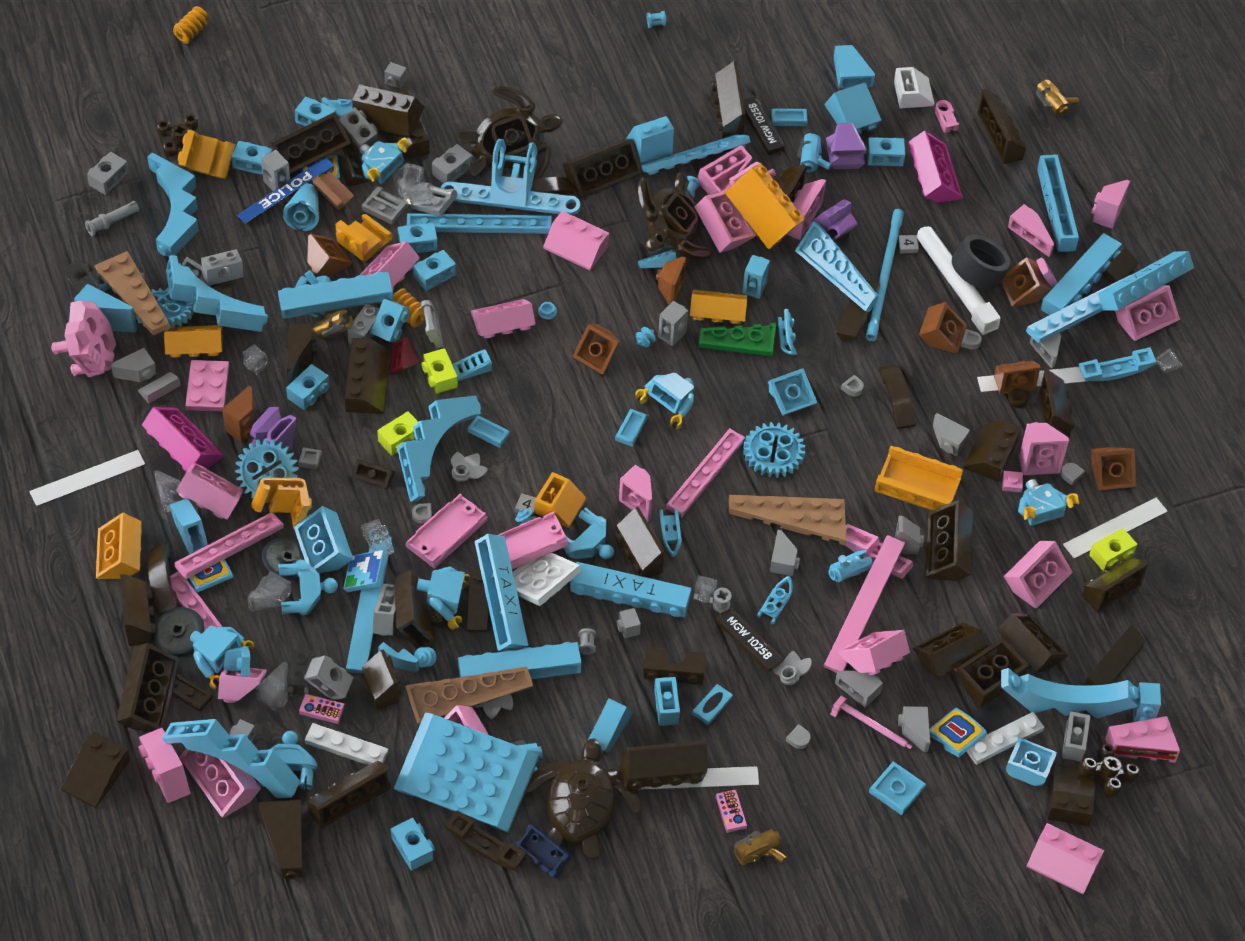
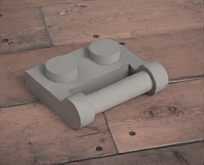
M426 182L423 184L421 192L410 205L413 210L441 216L456 199L457 191L451 188L435 187L431 183ZM430 193H434V194H438V195H442V196H446V197H445V198H441V197H437V196L430 195Z
M378 186L362 204V210L393 225L402 212L408 209L410 201L391 195Z
M424 300L421 302V309L425 315L426 335L429 336L431 343L434 342L436 349L442 348L444 345L439 318L432 302Z

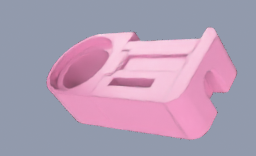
M946 100L938 101L935 114L943 132L957 131L959 123L956 121L951 103ZM939 107H946L948 110L941 111Z

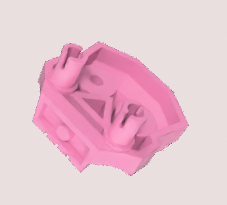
M72 302L69 323H67L65 330L66 340L53 342L52 351L54 354L69 351V356L76 363L71 365L73 376L86 374L88 377L102 374L104 371L111 369V363H113L115 355L113 350L116 342L110 322L94 302Z

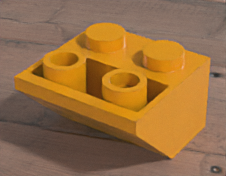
M552 472L535 499L534 514L544 517L554 512L560 525L569 528L585 503L586 497L570 479Z

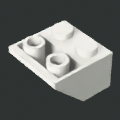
M914 67L896 68L894 85L899 107L934 106L929 78Z

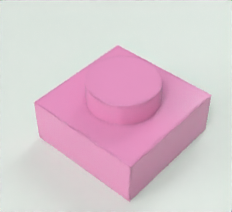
M1004 471L1002 491L1022 492L1023 472Z

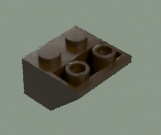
M384 649L380 650L362 666V677L376 710L399 703L398 694H401L399 675L397 672H393V661L391 656L386 655Z

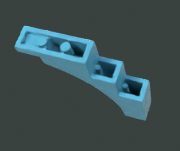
M151 153L148 156L149 169L156 173L157 182L164 189L171 203L167 224L156 238L157 251L161 255L169 257L170 255H176L199 231L197 219L191 216L198 209L196 197L190 194L196 188L195 175Z
M169 256L166 273L170 299L192 302L193 310L196 313L216 315L217 325L262 332L263 325L267 324L268 319L264 306L242 302L214 290L197 278L189 267L181 266L178 263L177 256Z
M477 396L434 401L428 406L431 420H422L413 426L416 440L405 441L397 447L410 502H416L425 496V487L422 481L430 476L432 456L443 434L453 425L472 420L481 414V406Z
M1009 668L1001 670V688L1030 712H1034V714L1052 708L1057 709L1064 716H1068L1070 711L1078 713L1086 710L1097 719L1139 706V689L1128 680L1106 685L1075 686L1046 681L1030 674L1019 677Z
M216 719L171 723L162 737L166 744L182 743L187 750L208 754L238 767L263 784L276 798H291L301 782L274 749L258 750L245 734L229 735Z

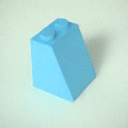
M865 82L835 92L825 103V107L837 124L853 123L859 134L866 129L868 131L876 129L881 121Z
M667 116L633 127L626 139L633 140L641 165L672 155L674 128Z

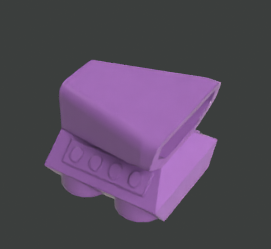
M853 123L837 124L835 133L826 138L831 167L833 169L861 168L865 164L864 154H866L867 150Z
M845 199L830 207L813 220L824 228L833 241L838 240L857 226V221L851 214V202ZM813 221L808 224V228H810Z
M269 407L253 424L250 435L254 437L252 443L256 446V440L258 439L261 444H263L265 438H267L268 443L275 439V445L283 442L281 448L289 447L288 453L293 445L296 418L292 415L281 418L279 407Z

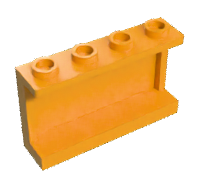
M761 163L751 167L724 192L768 249L780 243L784 236L804 221L801 212L795 208L790 198L784 194L779 184L773 180L768 170Z
M890 446L888 457L881 474L878 475L874 491L929 510H935L953 502L961 481L963 469L903 450L899 447Z

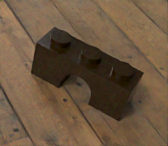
M646 648L644 679L655 681V678L676 677V682L703 684L706 653L686 651L683 662L672 664L666 659V649Z

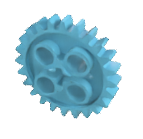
M161 288L158 291L152 289L151 293L171 328L175 329V325L181 327L182 323H187V319H191L194 311L192 302L170 299L169 288H166L165 291ZM135 316V319H138V323H142L140 319Z
M770 422V427L763 423L762 429L756 426L755 431L751 430L750 436H746V441L744 442L743 455H745V461H749V467L755 466V472L761 470V475L767 472L768 477L775 474L776 478H778L779 473L786 477L787 471L793 474V469L798 470L799 464L803 463V458L805 457V445H803V439H799L800 434H794V428L787 430L788 425L782 428L780 423L774 426ZM778 437L775 459L771 463L774 439Z
M265 438L263 444H261L258 439L256 440V446L250 443V450L247 448L243 449L245 455L239 454L238 457L242 461L236 462V465L240 466V468L235 470V472L240 473L241 476L236 480L243 481L240 488L246 486L245 493L251 491V498L255 496L260 479L280 478L276 475L277 468L284 470L285 476L283 478H298L294 471H297L299 467L293 466L297 460L291 459L294 452L288 454V446L284 449L281 448L283 442L275 445V439L268 443L267 438ZM266 452H272L274 454V461H268L266 459ZM278 460L282 461L281 464L272 468L269 473L266 472L257 479H252L254 475L260 473L265 467L271 466ZM250 462H255L258 465V471L253 472L250 470Z

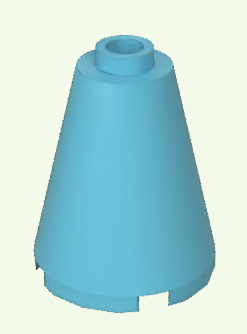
M307 183L300 187L284 207L283 219L292 229L296 230L299 228L303 229L302 231H309L317 226L319 221L318 189L312 184Z

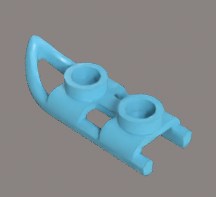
M784 309V321H782V317H778L780 347L787 354L797 355L793 346L796 337L795 333L792 332L794 318H791L789 309ZM789 345L791 351L787 350L785 346Z
M674 509L675 515L663 516V510H660L663 543L668 553L675 557L682 541L678 509ZM678 541L675 550L672 551L668 543L674 544Z
M790 576L785 577L773 588L757 614L758 618L764 613L773 617L771 624L775 623L793 592V583ZM785 582L789 583V593L780 588ZM778 602H781V603H782V605L780 606V608H778V607L776 606V605L778 604Z

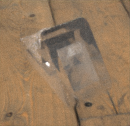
M156 470L154 471V477L164 513L170 512L169 504L174 503L172 494L178 493L176 490L181 481Z
M379 519L361 525V530L372 552L384 550L387 555L394 553L386 525L382 526Z

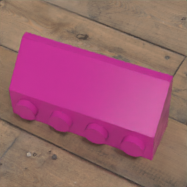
M923 131L909 141L910 154L915 162L914 167L918 171V180L922 184L923 195L936 203L962 199L961 189L946 144L926 131Z
M153 407L142 424L147 433L159 442L158 444L170 453L171 458L178 461L186 472L192 462L207 469L224 457V454L178 408Z

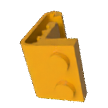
M188 130L187 134L183 137L182 143L184 145L178 155V164L190 171L226 179L235 144L227 141L222 142Z
M367 214L361 216L362 220H364L361 224L356 220L349 226L341 220L337 222V242L363 262L370 259L393 239V234Z
M262 478L251 503L252 508L257 512H262L264 504L270 503L269 512L290 513L293 529L294 526L307 518V513L312 508V500L308 496L306 482L301 478Z

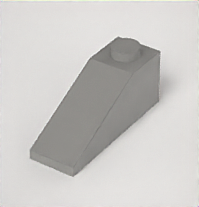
M383 584L373 617V633L387 636L393 635L396 626L395 590L392 584Z

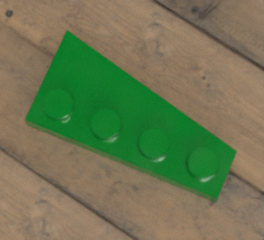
M770 323V326L754 324L753 327L743 328L740 325L729 329L725 327L701 328L698 347L772 357L776 323Z

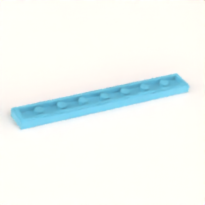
M407 213V225L434 222L436 232L548 234L552 226V216L442 214L437 216L433 214Z
M376 535L371 537L369 552L384 550L387 556L380 586L361 590L346 665V671L350 673L362 674V666L369 661L374 635V610L384 583L391 537Z

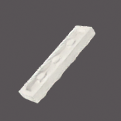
M1031 712L986 735L966 752L977 765L1015 746L1019 737L1027 740L1044 730V726L1034 712Z
M312 723L305 738V744L363 764L374 763L377 760L384 763L388 754V748Z

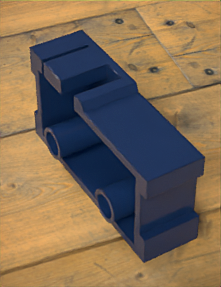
M529 824L526 828L527 832L521 840L516 842V845L532 857L534 863L542 865L541 868L551 877L558 878L562 873L561 869L566 862H570L573 856L536 825Z

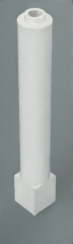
M932 227L921 228L918 231L917 239L972 314L971 320L982 335L997 330L1001 317L990 302L986 303L973 285L964 281L955 272L951 263L953 256Z

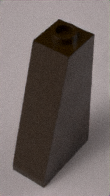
M409 570L394 578L396 628L418 649L436 643L424 591L416 590L419 578Z
M301 800L259 802L260 816L282 878L292 880L303 877Z

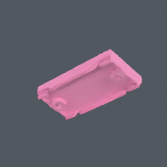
M460 493L451 503L448 502L416 531V534L406 542V547L435 569L487 522L488 517L485 512L477 508Z
M554 512L545 515L544 518L538 517L499 534V536L505 537L512 570L569 545Z

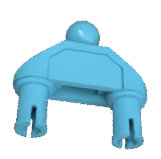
M585 507L584 511L580 512L579 518L588 523L590 527L576 540L572 541L566 536L569 543L568 546L563 547L566 555L573 559L591 558L599 552L600 557L605 560L612 558L614 549L611 545L605 544L606 519L602 516H596Z
M298 560L292 564H279V577L297 575L300 578L301 599L299 601L281 602L282 614L300 613L302 616L308 615L321 599V590L331 594L338 588V583L333 578H327L324 582H320L319 573L304 560Z
M287 731L282 737L284 744H277L271 749L276 751L291 770L301 771L299 787L305 789L306 784L307 789H311L313 772L317 769V763L300 745H297L298 735L294 731ZM258 781V785L264 787V785Z

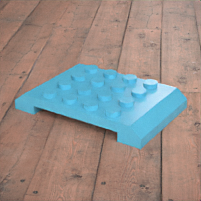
M425 713L394 789L454 812L459 811L467 817L509 833L538 762L539 755L437 715Z

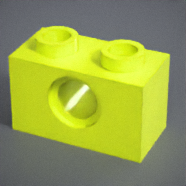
M445 348L424 354V362L421 363L424 373L428 374V383L431 388L434 387L436 394L458 388L457 375Z
M409 411L377 430L378 442L393 456L398 452L397 447L403 442L416 440L413 426L418 421Z
M1121 528L1092 544L1089 556L1104 572L1109 568L1113 569L1119 561L1132 558L1135 555L1137 543L1124 528Z

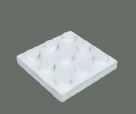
M549 553L526 563L513 571L517 595L541 606L582 571L580 565L554 553Z

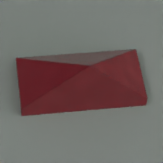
M407 337L393 344L390 375L420 363Z

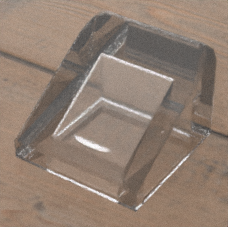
M1170 348L1155 358L1164 373L1183 366Z

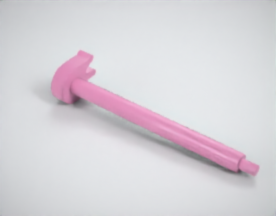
M842 695L833 705L834 707L830 713L832 716L836 717L840 710L843 709L901 746H906L909 749L912 748L908 741L846 704L847 698Z

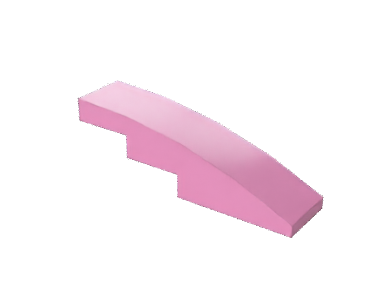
M847 524L846 546L854 552L866 550L867 553L864 555V558L871 556L874 563L883 544L880 543L879 537ZM899 556L891 574L903 579L912 569L913 562Z

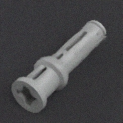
M132 201L110 213L100 214L91 221H85V227L88 233L94 236L96 232L102 229L106 230L111 224L139 212V207L135 201Z

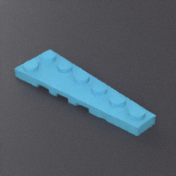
M736 134L642 164L641 167L643 172L651 175L658 173L659 169H671L676 164L690 163L693 159H702L707 157V155L723 152V150L737 148L740 145L745 148V144L751 142L748 135Z
M813 221L795 251L862 309L870 312L879 296L818 222Z

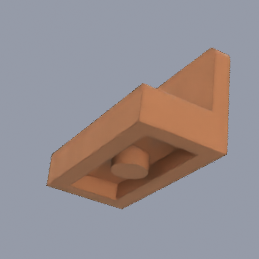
M330 171L321 179L317 176L313 180V185L338 211L354 197Z

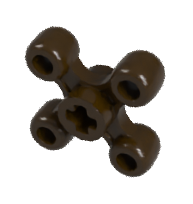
M187 115L184 119V124H177L174 127L166 120L158 122V134L161 137L170 136L172 138L163 145V152L167 157H174L178 152V147L183 148V137L187 134L188 130L195 131L198 128V119L195 115Z
M1105 743L1097 751V757L1102 762L1096 763L1092 758H1085L1079 766V771L1086 777L1097 774L1099 780L1105 783V794L1115 797L1122 788V784L1117 778L1122 777L1126 782H1134L1139 775V768L1132 763L1121 766L1120 761L1113 757L1115 754L1113 746Z

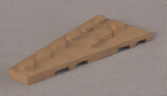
M729 495V514L750 520L754 518L764 520L763 523L768 525L775 523L781 525L780 528L808 536L815 534L822 536L823 540H837L839 544L846 546L844 499Z

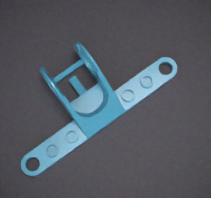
M498 139L493 152L491 186L458 182H445L441 186L444 189L454 188L457 191V197L454 201L553 214H560L561 211H564L570 215H575L581 208L579 199L574 196L531 191L537 164V147L535 143H529L527 157L505 155V142L503 139ZM500 149V160L498 164V153ZM505 161L526 163L523 178H518L520 172L519 163H514L511 177L502 176ZM569 202L576 203V207L574 209H568L567 204H569Z

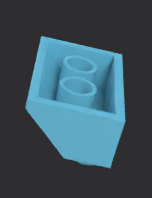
M321 506L294 526L305 561L318 573L339 570L353 560L337 512Z

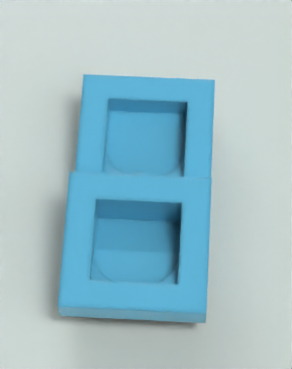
M384 642L378 647V652L384 649L386 655L391 656L394 667L409 672L419 671V660L404 648L397 653Z

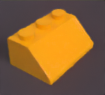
M693 290L690 316H693L695 320L712 318L713 322H723L724 319L730 320L732 324H741V321L745 322L747 295Z
M223 326L169 328L164 331L165 355L170 354V357H181V354H189V357L200 356V353H208V356H218L223 351Z
M121 513L98 528L97 579H120V574L132 576L140 571L142 534L140 520Z

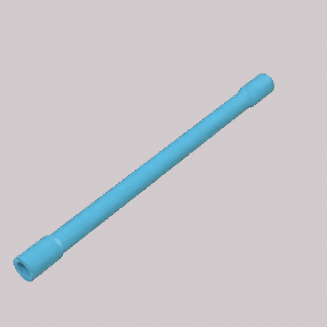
M901 209L893 211L891 229L879 278V283L881 284L877 292L879 298L873 306L865 336L869 341H875L878 334L879 320L898 234L904 216V211Z

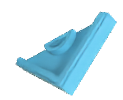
M325 97L322 98L324 105L336 109L338 119L353 109L352 100H327Z

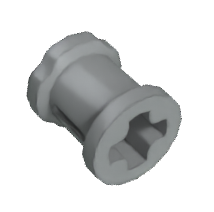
M719 588L714 592L713 608L719 613H724L730 608L732 595L728 589Z
M590 628L581 629L578 634L580 638L579 652L587 655L595 653L594 638L596 637V631Z

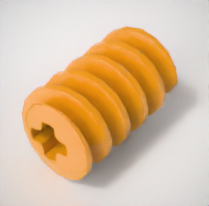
M196 6L175 24L173 32L180 41L188 44L194 38V35H198L199 31H202L203 27L207 26L209 16L206 11Z
M404 288L393 294L392 301L409 308V317L406 322L410 323L414 328L420 326L425 320L421 303L416 302V298L407 293Z

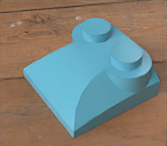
M803 368L768 381L769 392L775 398L782 415L817 404Z
M1019 737L1007 763L1006 771L1013 778L1033 786H1042L1045 784L1057 752Z

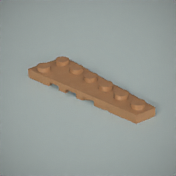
M128 251L94 265L99 276L112 287V290L121 297L124 303L134 308L135 316L140 319L153 335L171 328Z
M521 667L482 673L480 675L412 684L405 687L416 722L419 725L425 713L443 717L448 715L456 705L474 707L534 686L528 668Z

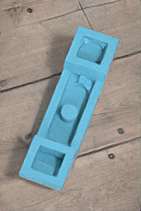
M1150 347L1133 351L1132 356L1101 363H1098L1097 359L1079 363V367L1084 380L1108 381L1144 371L1154 366L1156 360Z

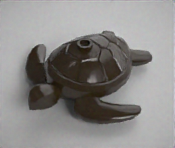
M495 87L492 91L493 94L516 105V108L502 109L491 114L480 124L477 131L471 129H460L457 131L458 140L463 144L472 143L471 153L477 158L470 163L469 172L475 177L481 174L488 165L492 166L495 144L498 139H503L506 145L505 155L527 157L529 143H535L537 147V164L533 180H537L544 174L551 156L550 145L543 142L544 133H551L559 129L563 123V118L557 114L545 115L539 120L533 114L535 104L528 95L511 87ZM500 149L498 153V164L500 160ZM505 161L504 168H512L514 163L519 162Z
M682 172L677 174L674 188L662 189L653 198L648 180L645 177L639 180V202L646 217V225L650 233L644 247L649 253H655L661 248L667 247L675 248L680 254L693 259H706L713 254L712 248L691 243L700 230V218L695 206L701 200L694 203L692 196L686 193L689 180Z
M595 738L589 739L585 743L581 752L582 760L572 763L566 760H556L543 765L533 772L525 791L526 793H531L546 782L553 780L548 793L547 808L554 828L548 833V836L559 845H561L563 838L570 843L582 842L583 854L590 859L599 857V844L596 834L607 825L612 817L615 806V790L623 797L633 813L638 814L641 811L642 805L638 791L624 787L621 772L615 769L606 771L603 766L598 764L601 760V745Z

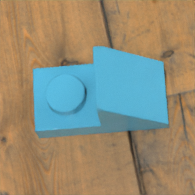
M243 646L226 650L224 670L240 671L241 677H249V647Z

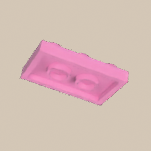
M191 360L186 410L222 411V408L225 407L229 361Z

